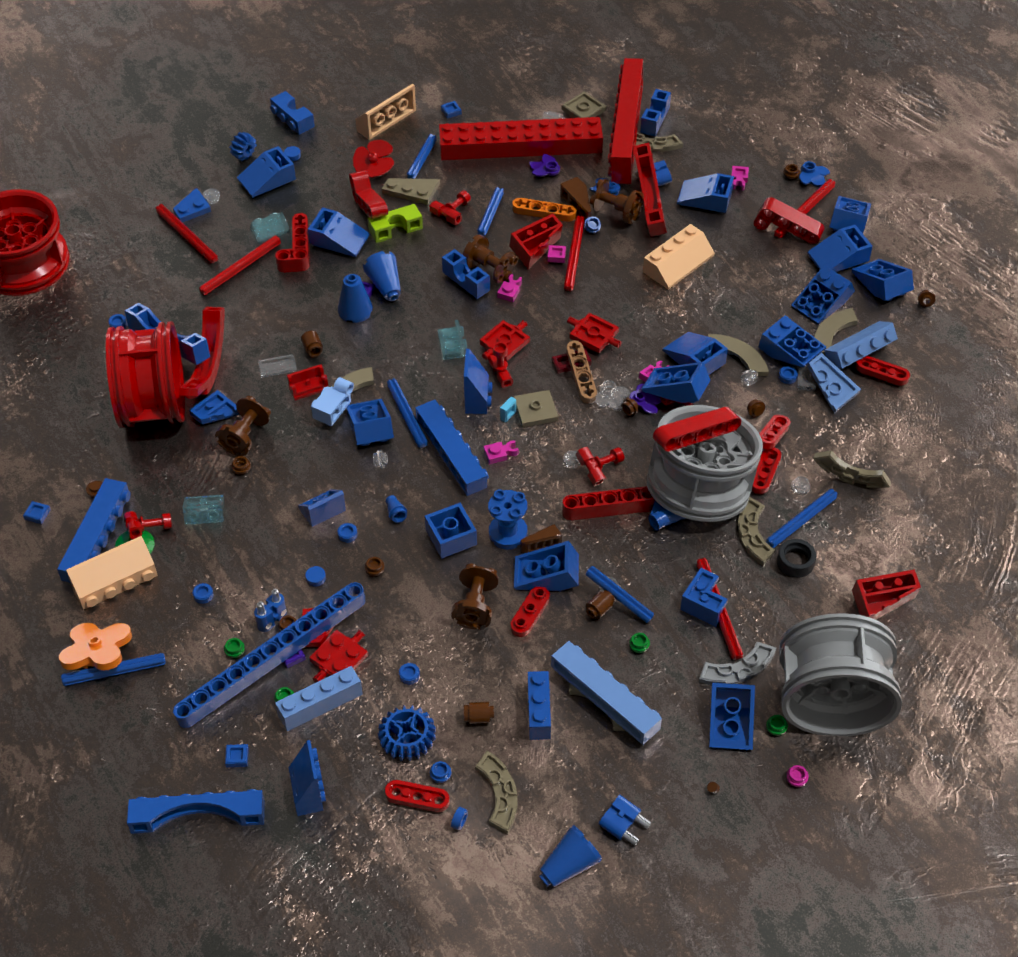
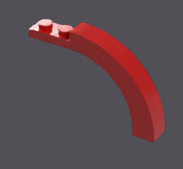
M206 307L202 310V337L207 339L210 357L196 365L191 378L179 388V395L185 396L188 399H194L200 394L207 395L212 389L222 352L224 307Z

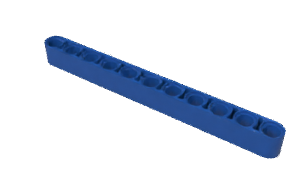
M357 582L348 584L174 706L173 713L179 726L183 728L193 726L307 646L309 642L361 608L365 604V594L362 585Z

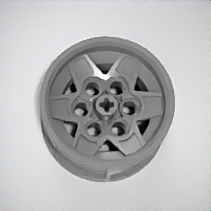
M707 405L679 407L665 414L660 420L658 427L719 408ZM739 416L742 421L736 431L670 452L665 451L655 441L646 479L647 487L652 497L668 511L696 521H722L741 513L748 504L763 450L761 436L754 426Z
M836 613L808 618L795 624L784 633L779 643L780 664L785 671V685L781 692L782 712L792 725L817 735L856 736L883 728L899 715L902 708L901 689L893 677L892 670L897 661L896 639L893 632L886 625L862 615Z

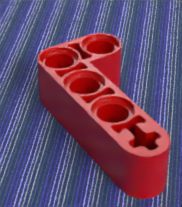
M362 170L349 174L352 194L356 204L371 219L388 215L386 202L371 188L367 171Z
M772 197L764 201L753 222L754 226L760 230H766L770 223H773L811 244H817L820 241L825 229L821 222Z
M298 213L292 218V249H282L275 254L277 269L280 272L306 271L310 266L309 225L306 214Z

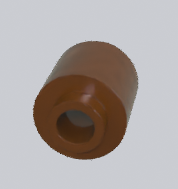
M306 331L301 336V342L308 355L317 357L322 353L323 345L316 331Z
M607 590L599 591L585 605L588 616L593 619H600L613 607L615 602L614 596Z
M469 702V705H464V722H470V724L490 723V719L494 718V706H489V702Z

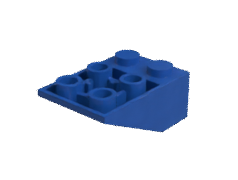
M277 146L263 152L237 176V180L253 198L296 180L293 162Z
M717 173L685 180L677 204L726 213L733 190L734 176Z
M323 207L308 228L309 244L354 257L357 256L370 236L369 232L338 211Z
M854 224L839 229L810 249L807 254L819 269L826 265L837 272L869 262L873 246Z
M824 265L791 306L817 324H820L843 306L855 292L852 282Z
M786 315L762 334L758 346L771 358L800 367H805L827 347Z
M687 332L664 347L662 351L680 365L704 362L708 375L726 364L728 348L715 338Z
M307 740L288 767L297 816L324 811L322 802H326L317 749L312 748L310 740Z

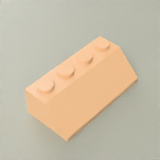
M409 85L357 117V132L370 140L415 112V85Z
M689 224L644 257L643 273L669 290L712 258L715 253L705 234L692 224Z
M142 536L66 570L73 591L83 610L158 576L155 564Z

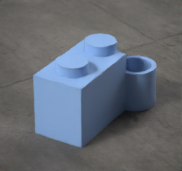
M339 377L335 381L334 387H324L321 395L311 404L313 419L333 426L351 402L354 383Z

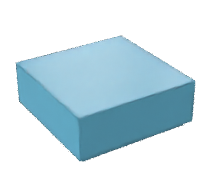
M510 397L500 407L501 421L506 423L517 412L515 398Z

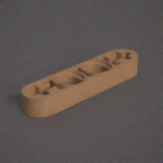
M570 341L567 344L566 354L579 397L584 403H593L596 399L597 390L583 345L579 341ZM572 348H575V350H577V356H575V352ZM580 361L584 366L576 367L574 363ZM581 376H585L589 380L587 382H581L579 378ZM586 388H588V393H589L591 396H588L587 394H585V393H586Z

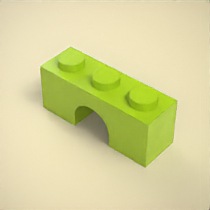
M411 204L389 211L388 215L371 219L369 217L368 228L375 242L379 243L391 239V229L395 227H402L407 233L423 229L422 215L416 205Z

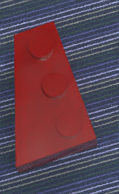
M552 213L511 233L509 247L529 270L549 250V245H554L561 238L563 224Z
M914 569L856 580L852 593L859 614L877 620L916 598L921 585Z

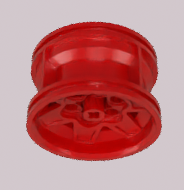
M24 189L0 192L1 295L22 296L44 290L57 282L68 268L70 254L64 237L59 233L60 219L57 208L48 197L41 193Z
M168 321L167 325L164 322H159L156 329L133 331L132 329H124L123 326H117L116 329L115 327H109L106 333V368L111 404L119 428H125L126 426L134 427L135 423L162 419H167L170 423H175L176 419L178 422H184L185 396L179 395V388L184 384V374L178 335L173 321Z

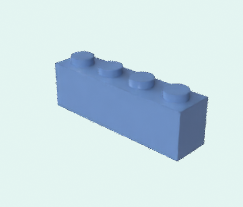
M879 321L824 351L826 357L835 366L843 369L898 338L892 322Z
M352 666L343 669L275 702L278 717L286 731L296 728L363 695L361 680Z

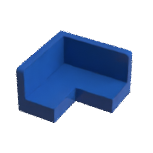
M700 568L682 595L680 610L716 627L719 622V616L728 601L727 598L712 592L719 576Z

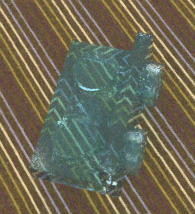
M274 212L266 218L253 220L250 230L254 232L258 243L269 240L274 235L280 236L289 233L290 227L283 212Z
M455 320V327L437 329L443 360L465 357L464 350L467 349V341L462 338L464 336V328L460 326L459 320Z
M224 495L185 497L182 507L185 524L223 522Z

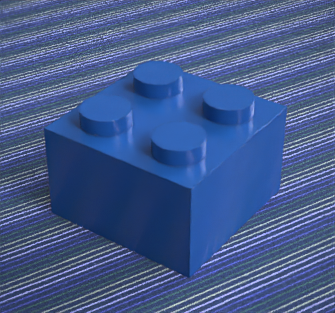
M461 502L424 516L425 530L441 559L477 545V530Z

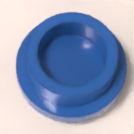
M588 217L584 222V228L589 233H597L601 228L600 220L597 217Z
M436 762L430 768V777L437 783H444L451 777V768L445 762Z

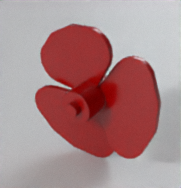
M373 140L368 143L367 149L363 146L358 147L353 156V166L356 172L366 170L370 178L379 177L389 172L394 166V160L385 156L393 152L392 145L384 140Z

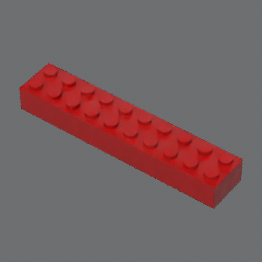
M624 58V64L620 66L614 123L612 125L609 148L610 153L608 154V163L611 166L608 170V176L611 177V182L617 184L632 183L635 158L633 146L636 145L643 92V59Z
M600 117L439 124L441 160L543 156L544 154L603 153V133Z

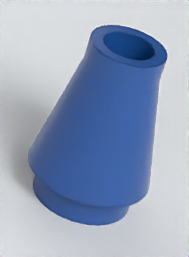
M388 496L385 502L389 518L396 523L404 521L407 517V509L397 500L396 496Z

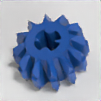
M239 132L237 136H234L229 148L231 149L230 153L238 160H248L249 156L252 157V153L255 152L254 148L257 146L255 144L256 139L247 132Z

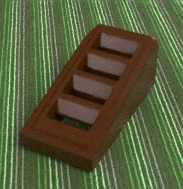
M555 524L521 539L520 552L525 554L562 543V534Z

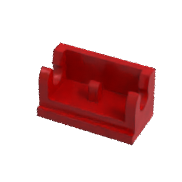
M322 364L287 375L289 390L295 401L321 393L323 388L328 386L327 375H324Z

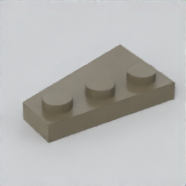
M388 178L382 187V194L428 205L440 185V179Z

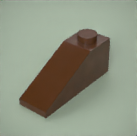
M578 177L561 183L560 197L568 205L574 206L576 213L580 217L583 216L585 218L584 221L591 217L586 184Z

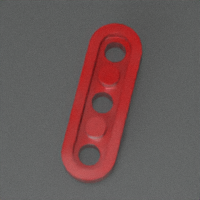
M865 356L856 362V369L863 374L900 386L906 385L909 382L910 372L903 367L870 356Z
M774 415L759 433L764 450L773 449L788 431L791 423L788 417Z
M774 447L773 449L763 450L752 486L753 492L764 494L769 490L781 461L779 449Z
M534 587L530 591L511 621V632L513 635L525 637L531 632L550 601V592L547 588Z
M392 780L385 787L387 800L394 804L433 812H443L450 804L449 794L444 789L401 780ZM395 792H399V793H400V794L397 795V796L393 795V793H395ZM417 796L421 797V799L415 800L414 798ZM442 801L441 804H436L435 802Z

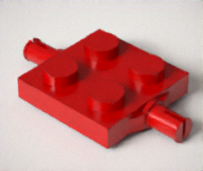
M590 312L581 320L571 316L567 320V323L575 326L569 334V339L579 341L583 346L597 353H600L609 344L617 348L622 344V341L614 338L619 332V327Z
M502 320L480 339V345L488 350L482 354L483 359L488 360L489 356L494 355L493 345L497 342H504L508 346V354L504 357V360L508 361L530 342V336L522 331L528 326L527 322L522 320L516 326Z
M335 630L309 657L310 662L320 670L312 678L315 683L319 682L326 676L329 677L350 666L355 670L368 656V651L358 644L365 637V634L358 630L350 638Z

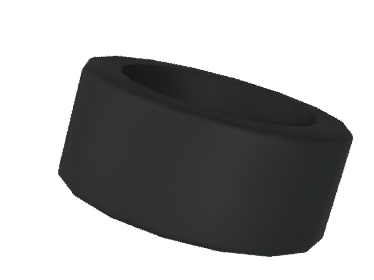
M791 539L781 545L778 551L777 565L784 574L800 578L812 572L816 562V551L810 543L802 539ZM790 552H799L808 558V562L802 565L793 564L785 558V555Z

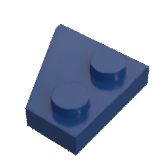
M196 188L177 204L173 211L175 216L183 223L211 212V207L198 188Z
M218 390L189 410L190 415L201 424L240 415L236 404Z

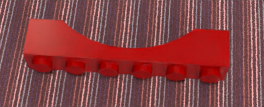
M650 143L635 145L633 149L641 189L644 195L645 216L650 237L666 234V224Z

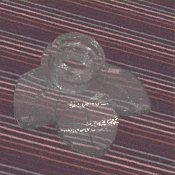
M607 380L600 386V392L596 395V403L600 408L608 405L613 410H622L621 404L625 398H629L631 392L626 387L617 386L615 382Z

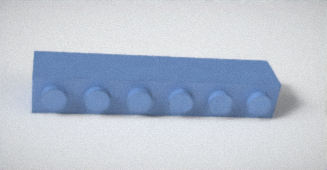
M568 641L551 655V667L642 745L661 729L662 718L659 713L646 706L640 697L633 695L626 685L620 684L615 680L609 671L603 670L596 660L584 654L579 646Z

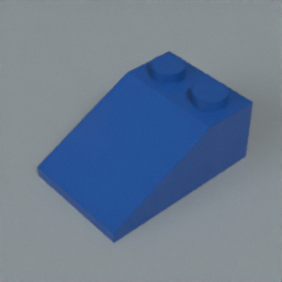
M838 196L829 228H833V231H838L841 228L855 224L864 233L871 204Z
M877 259L851 269L852 273L875 297L881 298L883 301H890L893 297L906 295L907 292L914 290L911 269L882 259Z
M466 349L464 367L465 414H487L488 407H491L492 396H489V393H492L493 383L489 382V374L472 351Z
M704 362L654 368L642 387V391L680 403H695L699 401L711 380Z
M382 399L347 406V414L357 445L366 446L371 444V442H386L394 438L391 417Z
M569 541L515 556V590H532L534 587H545L549 591H562L579 586V554Z
M712 683L710 748L753 750L755 685Z

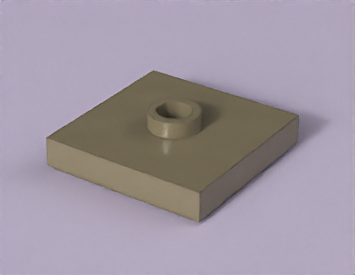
M584 91L564 103L562 110L573 118L596 117L606 111V105Z
M550 390L514 396L522 428L558 421L559 417Z

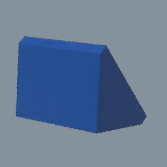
M330 489L299 504L298 508L311 527L346 511L344 493L342 490Z

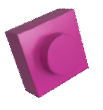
M549 245L548 262L565 263L566 246Z

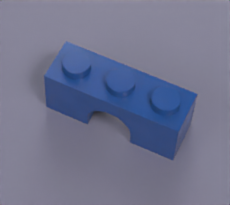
M655 90L651 98L650 109L646 108L641 117L640 133L656 137L670 108L671 92Z
M284 91L270 98L271 112L274 115L276 114L282 122H285L291 130L300 135L315 127L313 114L305 107L296 109L295 98L288 92Z
M456 249L442 257V272L476 299L490 291V275L479 267L471 271L467 266L466 257Z
M549 671L528 672L529 740L551 739Z

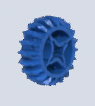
M403 705L402 710H398L395 707L394 713L388 711L387 718L382 717V724H379L378 739L380 740V746L384 748L386 754L391 753L393 759L399 756L401 761L404 757H408V760L411 761L412 756L419 759L420 753L426 755L427 748L432 749V742H435L436 727L434 726L433 719L429 718L428 712L423 713L421 707L415 710L413 705L410 709H406ZM417 725L424 730L423 734L419 733V730L416 729ZM391 732L395 733V736L398 738L397 741L390 736Z

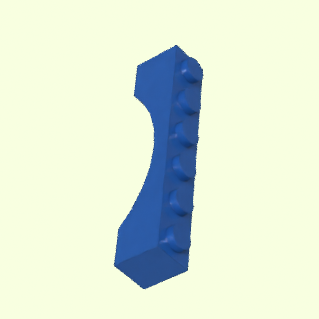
M140 303L124 310L128 327L133 331L156 329L159 322H161L150 308ZM177 333L182 358L198 365L210 357L206 338L197 333L188 336Z
M249 789L243 792H205L199 795H161L155 798L137 797L136 799H129L127 825L131 834L154 832L173 819L196 813L221 815L234 820L241 826L264 825L265 800L262 790Z

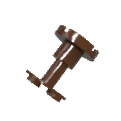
M599 179L595 195L593 194L590 198L593 210L599 211L604 202L614 205L615 210L623 212V222L633 224L632 220L635 221L643 205L640 202L641 198L644 199L643 193L634 190L629 197L623 194L616 196L608 193L609 180Z
M479 234L472 238L474 241L472 243L468 242L463 251L467 266L473 269L480 264L485 267L490 265L495 268L493 273L495 283L508 282L509 276L513 274L514 266L518 263V256L513 252H508L499 259L489 249V241L486 237Z
M250 395L239 399L236 403L237 411L242 416V419L235 421L233 425L224 424L220 426L215 434V438H219L218 444L233 455L241 453L240 456H244L250 451L252 442L248 435L251 432V424L264 426L270 420L271 411L256 402V399Z
M469 563L459 573V580L471 590L465 595L464 600H460L453 605L451 618L453 621L455 618L457 624L464 628L477 630L485 625V628L488 627L492 621V610L484 604L485 597L482 595V592L495 589L499 584V578L495 569L479 567Z

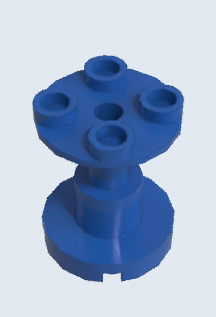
M498 489L488 502V510L491 516L495 518L489 525V538L498 548L504 550L515 549L517 545H520V540L527 537V525L522 517L528 508L525 495L522 492Z

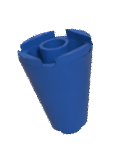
M384 251L375 253L366 259L367 263L365 265L363 263V270L386 300L395 301L401 294L396 257L392 252H389L390 254H385Z
M349 274L343 279L338 303V314L344 321L352 320V323L363 322L370 317L373 306L360 276Z
M573 825L568 829L539 869L542 873L539 877L547 887L550 884L556 887L597 865L602 860V857L593 844L586 840L584 834Z

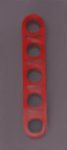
M722 407L660 426L654 431L653 439L665 451L670 452L736 431L741 425L742 420L729 407Z
M647 486L574 494L564 497L562 515L566 520L573 521L652 511L656 500L650 494Z

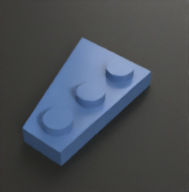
M820 353L809 362L807 367L834 414L860 393L861 388L824 354Z

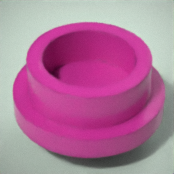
M795 765L787 771L786 778L792 786L802 787L808 782L809 775L804 767Z

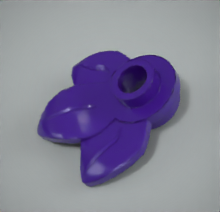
M547 154L542 156V161L529 162L533 170L532 174L535 176H554L560 172V166L556 159Z
M645 383L638 385L636 391L631 392L629 398L634 399L638 404V408H642L644 412L657 414L656 405L662 402L660 397L643 392L642 387Z

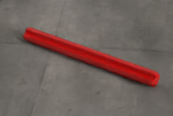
M828 179L796 210L806 215L835 187L836 182ZM777 227L774 231V236L782 238L788 231Z
M163 204L156 206V212L210 263L214 264L218 261V255Z
M583 216L575 218L564 282L565 291H572L574 287L585 222Z
M274 235L199 287L200 293L207 295L281 244L280 238Z
M706 558L697 560L698 570L703 568L712 573ZM716 584L712 589V592L720 595L719 589ZM724 608L719 616L718 623L732 659H741L743 652L727 610Z

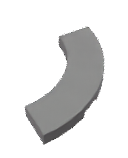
M756 642L752 651L737 663L712 664L705 662L699 683L712 685V683L739 684L748 681L760 674L770 664L777 648Z

